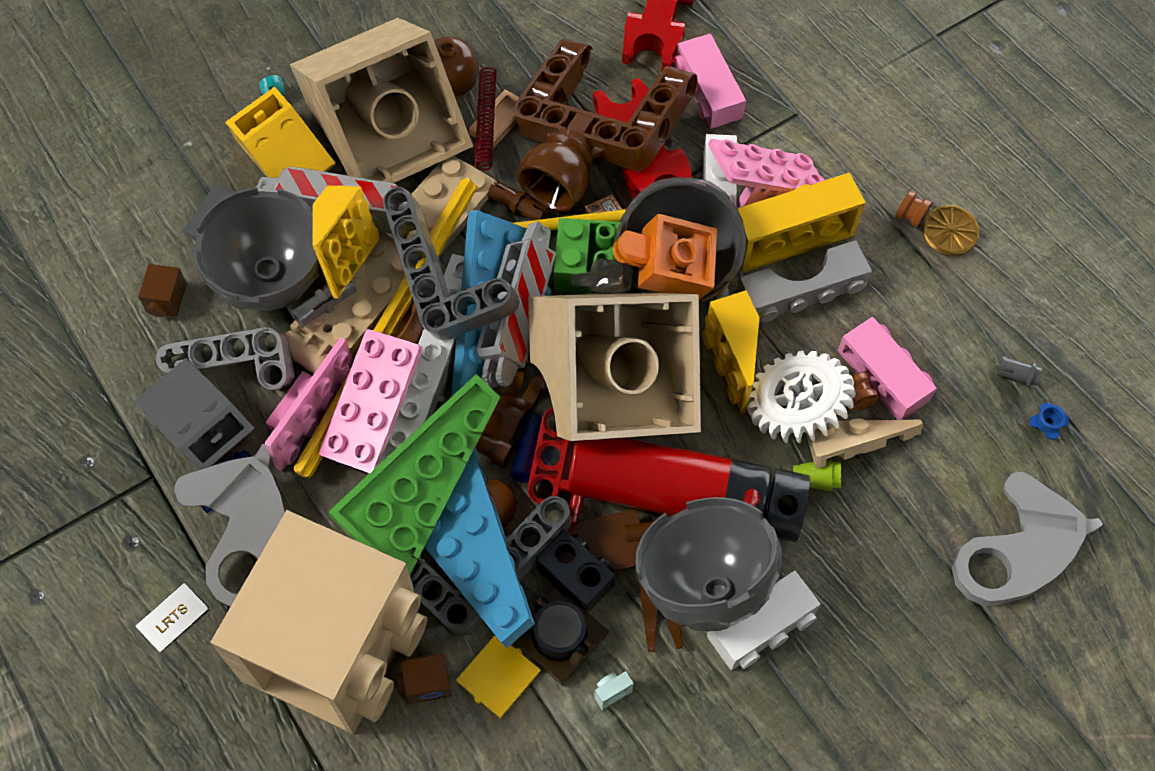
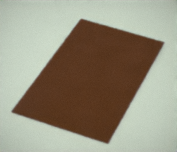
M637 509L571 524L567 532L572 536L574 534L579 535L588 544V551L597 559L599 557L606 559L614 570L636 566V551L640 541L627 543L625 525L640 524ZM564 552L559 554L556 559L560 563L568 564L575 557L571 553Z

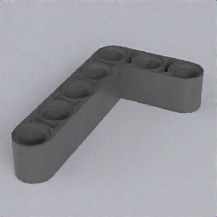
M394 187L387 191L383 199V206L418 316L424 329L438 340L445 341L515 313L520 303L519 296L504 279H491L450 296L420 204L403 187ZM407 202L402 210L397 211L400 204ZM417 230L414 237L407 239V235L411 231ZM426 258L425 264L416 269L418 261ZM436 287L434 294L429 298H425L428 289ZM507 292L504 301L495 303L498 294ZM476 304L475 311L465 316L466 308ZM445 316L443 325L435 328L436 320Z
M551 496L543 500L507 538L506 544L513 560L516 561L515 571L519 582L536 565V557L564 529L568 531L571 526L572 517L569 505L561 497ZM553 510L564 512L563 518L557 522L547 520V515ZM534 534L540 537L539 543L534 547L523 545V541L528 535ZM419 557L416 565H418L417 572L410 578L415 593L421 595L420 604L452 634L456 636L468 635L483 619L459 589L456 591ZM431 588H442V594L437 600H426L427 592ZM457 610L467 611V618L463 623L457 625L451 623V616Z

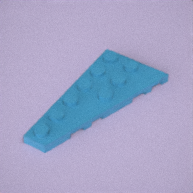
M479 210L468 212L461 291L497 278L506 245L522 241L527 228ZM476 304L466 308L465 316L475 311ZM482 327L456 338L451 397L475 374L482 378L481 374H483L482 370L485 360L479 357L477 351Z
M475 447L425 548L500 642L508 648L535 623L523 587L519 583L515 571L516 566L513 557L509 553L506 544L507 539L494 500L490 496L486 484L487 479L480 466L478 452Z

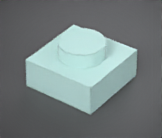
M626 671L619 676L616 673H611L597 683L599 688L595 689L594 699L601 710H604L630 694L634 683Z

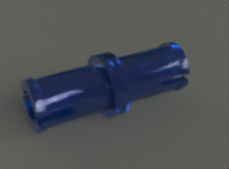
M527 414L525 416L521 437L515 443L517 453L510 475L513 479L520 482H529L543 418L538 414Z

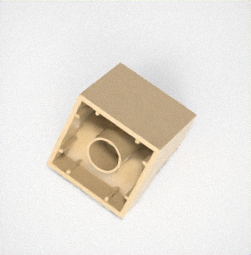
M396 18L290 64L313 120L319 125L330 141L348 176L395 183L473 147L432 34L428 30Z
M620 293L528 296L530 363L537 366L549 389L554 409L557 437L569 441L701 432L699 294Z

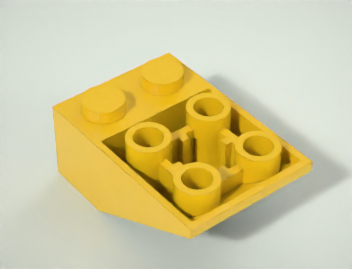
M273 87L225 122L236 142L267 177L279 178L283 169L290 166L327 172L336 165L302 118L276 87Z
M327 185L313 203L312 245L333 298L338 299L380 239L361 186Z
M747 290L711 301L708 315L705 316V331H702L706 348L708 350L712 349L716 357L714 359L716 370L719 376H724L727 381L729 399L733 405L737 404L741 414L746 413L754 384L759 315Z

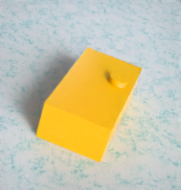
M850 172L812 185L804 184L793 191L737 208L743 219L746 233V249L741 268H739L740 271L743 273L855 236L866 202Z

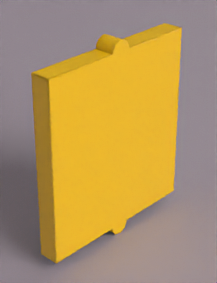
M495 635L456 679V682L474 697L476 704L482 703L501 719L541 670L522 655L520 648L515 649L511 645L506 648Z

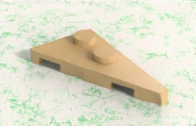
M856 418L850 421H838V429L833 424L826 423L827 436L818 428L815 429V441L810 439L807 432L805 433L815 468H821L826 466L827 458L840 456L846 460L854 457L856 454L867 453L886 447L887 439L899 435L902 441L911 439L915 435L921 434L923 423L921 420H864Z

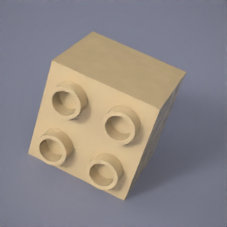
M286 510L210 643L241 682L354 735L362 717L376 722L383 714L394 689V681L384 677L396 652L408 657L413 654L425 631L427 617L417 613L421 603V595L414 591L405 562Z

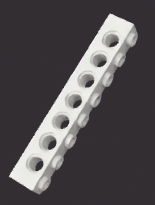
M452 254L444 274L450 296L461 292L464 256ZM445 316L436 320L435 328L443 325ZM426 329L423 330L418 345L423 347L380 463L426 421L435 394L443 396L454 366L457 337L442 341L435 338Z

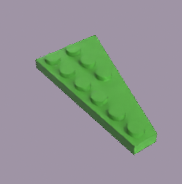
M475 374L328 512V516L351 539L405 562L409 574H411L500 396Z

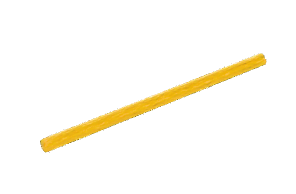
M468 178L460 180L430 232L437 258L477 190L476 183ZM426 258L418 261L416 269L425 264ZM406 275L373 331L393 336L413 301ZM349 373L294 466V471L301 477H312L323 458L319 451Z

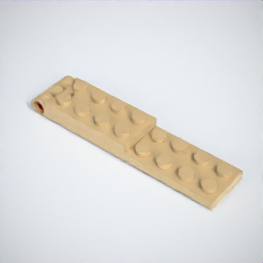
M455 156L439 162L411 194L421 206L430 233L460 180L468 178L477 185L476 192L438 258L467 225L468 212L479 210L489 199L487 196L491 184L494 185L495 181L492 177ZM417 230L411 231L407 235V239L414 237ZM379 231V241L351 279L357 292L335 305L334 311L329 314L323 313L304 328L296 320L290 325L292 330L288 331L286 335L290 354L294 362L314 374L340 337L347 340L352 360L355 359L365 331L367 329L374 330L405 277L392 233ZM328 283L322 288V290L329 286Z

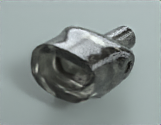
M599 258L593 262L590 272L573 274L571 282L574 287L589 285V290L592 294L627 292L631 289L633 269L632 265L618 262L616 259Z

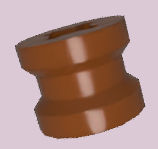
M910 190L898 208L895 217L900 220L906 219L910 221L911 226L918 229L927 216L933 202L929 199L922 200L918 198L917 193Z
M861 372L851 375L854 380L853 387L856 395L852 398L853 408H848L849 411H859L874 404L879 399L877 391L870 386L871 379L868 373Z

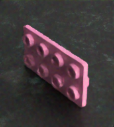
M710 139L708 143L727 180L732 184L746 186L736 202L738 208L793 191L804 184L812 185L824 181V178L820 176L814 167L812 159L803 153L793 154L780 149H765L754 144L734 143L727 139L723 141Z
M367 329L365 331L319 451L321 456L368 473L380 464L422 353V346Z
M342 337L338 339L313 376L302 371L266 421L267 427L273 430V432L266 440L265 446L276 469L283 471L288 464L291 465L297 459L300 446L306 438H310L318 427L319 419L329 408L352 368L353 360L348 342Z

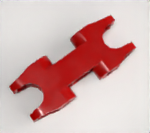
M647 0L643 14L629 11L624 26L622 63L630 65L638 52L652 50L662 58L661 71L666 66L672 67L674 57L677 56L678 43L683 42L686 30V23L674 21L679 2L693 5L695 0Z
M639 78L630 80L632 100L623 104L612 102L601 90L593 92L596 114L628 123L649 89ZM664 145L653 162L645 169L631 170L622 167L625 184L633 199L643 189L656 181L673 177H692L690 163L683 150L676 148L667 151Z

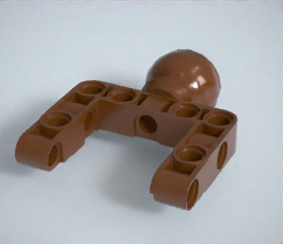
M565 38L561 39L513 107L522 136L542 142L530 149L520 163L517 180L521 188L534 201L547 206L551 210L563 212L570 210L576 205L587 191L588 171L593 166V158L631 170L645 169L653 162L692 99L697 88V74L666 66L628 123L563 104L564 101H568L582 79L593 48L588 44Z

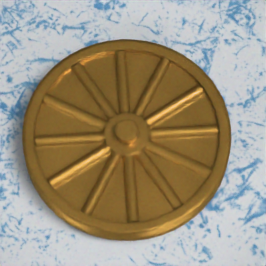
M943 205L934 208L926 216L922 228L923 236L929 246L939 253L950 256L962 255L970 251L975 246L980 232L975 217L967 210L954 205Z

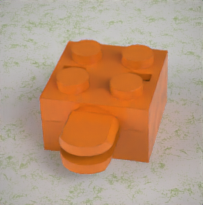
M657 214L642 229V234L625 231L615 241L613 255L618 262L639 267L638 288L658 293L699 294L700 300L714 288L717 228Z

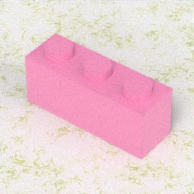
M711 33L678 43L674 65L675 68L697 74L698 83L693 96L697 102V110L701 119L707 121L710 129L743 119L746 100Z
M874 317L866 320L842 337L838 352L856 373H868L871 379V388L877 391L879 399L897 420L906 419L930 402L937 389L928 373L918 368L913 362L910 353L905 348L900 347L891 337L887 327L879 324Z

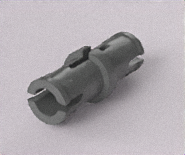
M350 281L340 297L335 299L329 286L324 290L318 289L314 292L312 298L296 309L291 310V314L296 322L304 328L323 313L329 314L334 311L335 305L357 292L353 282Z

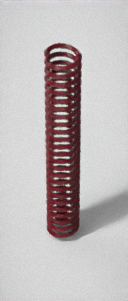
M492 67L482 68L479 72L475 167L482 171L491 170L493 164L492 148L494 143L493 128L495 123L497 71Z

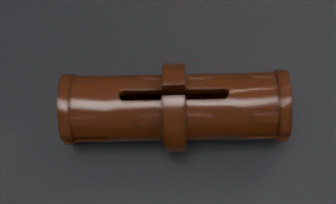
M495 180L494 185L491 184L488 190V198L510 208L509 211L515 215L519 213L531 220L546 219L550 209L547 206L527 197V193L524 191H516L498 180Z

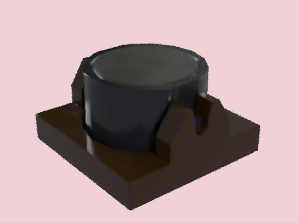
M556 586L546 598L543 597L537 600L533 610L530 609L535 624L513 643L563 686L609 635V630Z

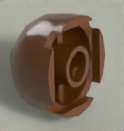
M445 36L434 40L454 96L465 94L474 87L476 78L479 75V62L474 49L464 40L457 37Z

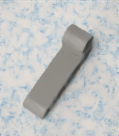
M264 327L170 343L162 346L156 354L157 366L166 373L183 361L179 360L172 363V357L181 354L188 355L189 361L199 371L255 361L259 383L267 389L288 388L295 378L293 359L290 354L287 335L284 331L277 328ZM270 334H273L277 339V345L273 351H269L265 346L266 337ZM241 339L245 345V350L238 357L234 353L233 346L237 340ZM206 345H209L213 351V356L208 362L202 357V350ZM275 366H278L282 371V379L277 384L270 377V372Z

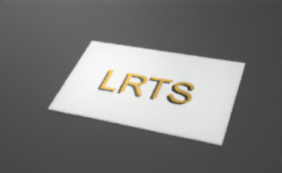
M184 583L140 621L136 628L161 652L209 608Z

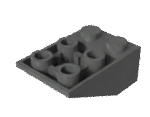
M187 358L134 401L197 471L219 463L248 438L255 429L241 412Z

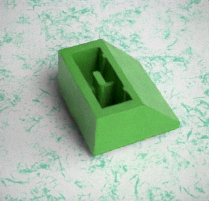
M559 218L554 266V291L587 293L618 280L619 262L613 255V245L617 240L620 222Z

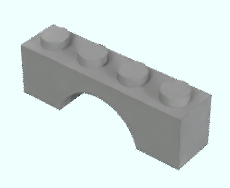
M855 240L827 249L822 271L811 279L792 281L780 277L770 268L740 277L736 293L747 290L759 315V321L769 322L780 314L790 311L791 313H797L804 310L808 305L817 302L822 304L828 303L839 295L845 293L855 294L862 291L867 286L872 270Z

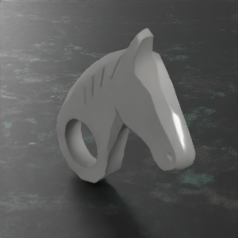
M265 444L261 445L255 457L230 460L179 477L174 487L176 498L182 506H206L229 517L227 528L206 564L207 586L217 601L231 607L238 594H233L222 586L219 577L222 564L231 555L237 553H248L258 559L285 513L280 492L268 468L270 454Z
M1015 472L1006 480L1003 485V492L1007 499L1017 508L1022 532L1001 536L976 537L962 546L957 552L952 566L955 586L968 600L983 606H996L1024 599L1052 582L1074 559L1086 535L1103 525L1099 518L1086 519V516L1069 501L1024 472ZM982 553L996 556L1006 567L1008 576L1006 585L998 589H988L980 586L969 573L968 564L970 558Z

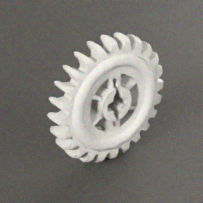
M799 351L797 356L793 357L791 353L785 355L784 360L780 358L774 359L775 365L766 364L763 367L765 373L759 372L755 375L756 382L753 384L747 410L751 415L753 424L759 425L761 433L765 434L769 428V433L773 440L776 439L777 433L781 431V436L785 443H788L790 434L794 433L796 441L800 444L803 432H807L810 439L815 441V429L818 428L827 436L826 423L833 424L838 429L839 422L836 415L847 419L848 414L844 406L850 409L853 408L852 398L856 395L853 387V377L849 375L846 366H841L839 359L833 358L830 360L829 354L824 353L818 357L817 351H811L808 355H805L804 351ZM816 379L820 383L812 385V380ZM784 386V394L777 396L780 388Z

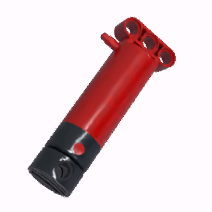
M550 408L544 413L528 483V494L535 503L540 504L545 499L537 495L536 486L542 480H549L553 485L551 496L559 497L560 493L571 495L569 509L573 524L578 523L584 498L659 514L666 513L668 516H673L687 509L686 502L702 498L723 497L737 499L758 508L771 527H774L778 539L791 542L798 541L807 505L810 475L775 468L771 481L772 470L768 466L629 437L569 441L557 437V432L551 430L550 420L554 416V409ZM549 447H556L560 452V460L553 466H548L543 460V453ZM784 495L789 496L794 503L792 512L787 515L782 514L778 509V501Z

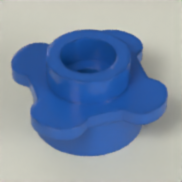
M1043 403L1040 406L1039 413L1031 416L1029 423L1031 427L1038 428L1044 432L1047 439L1055 440L1059 437L1060 429L1068 426L1069 417L1059 406Z

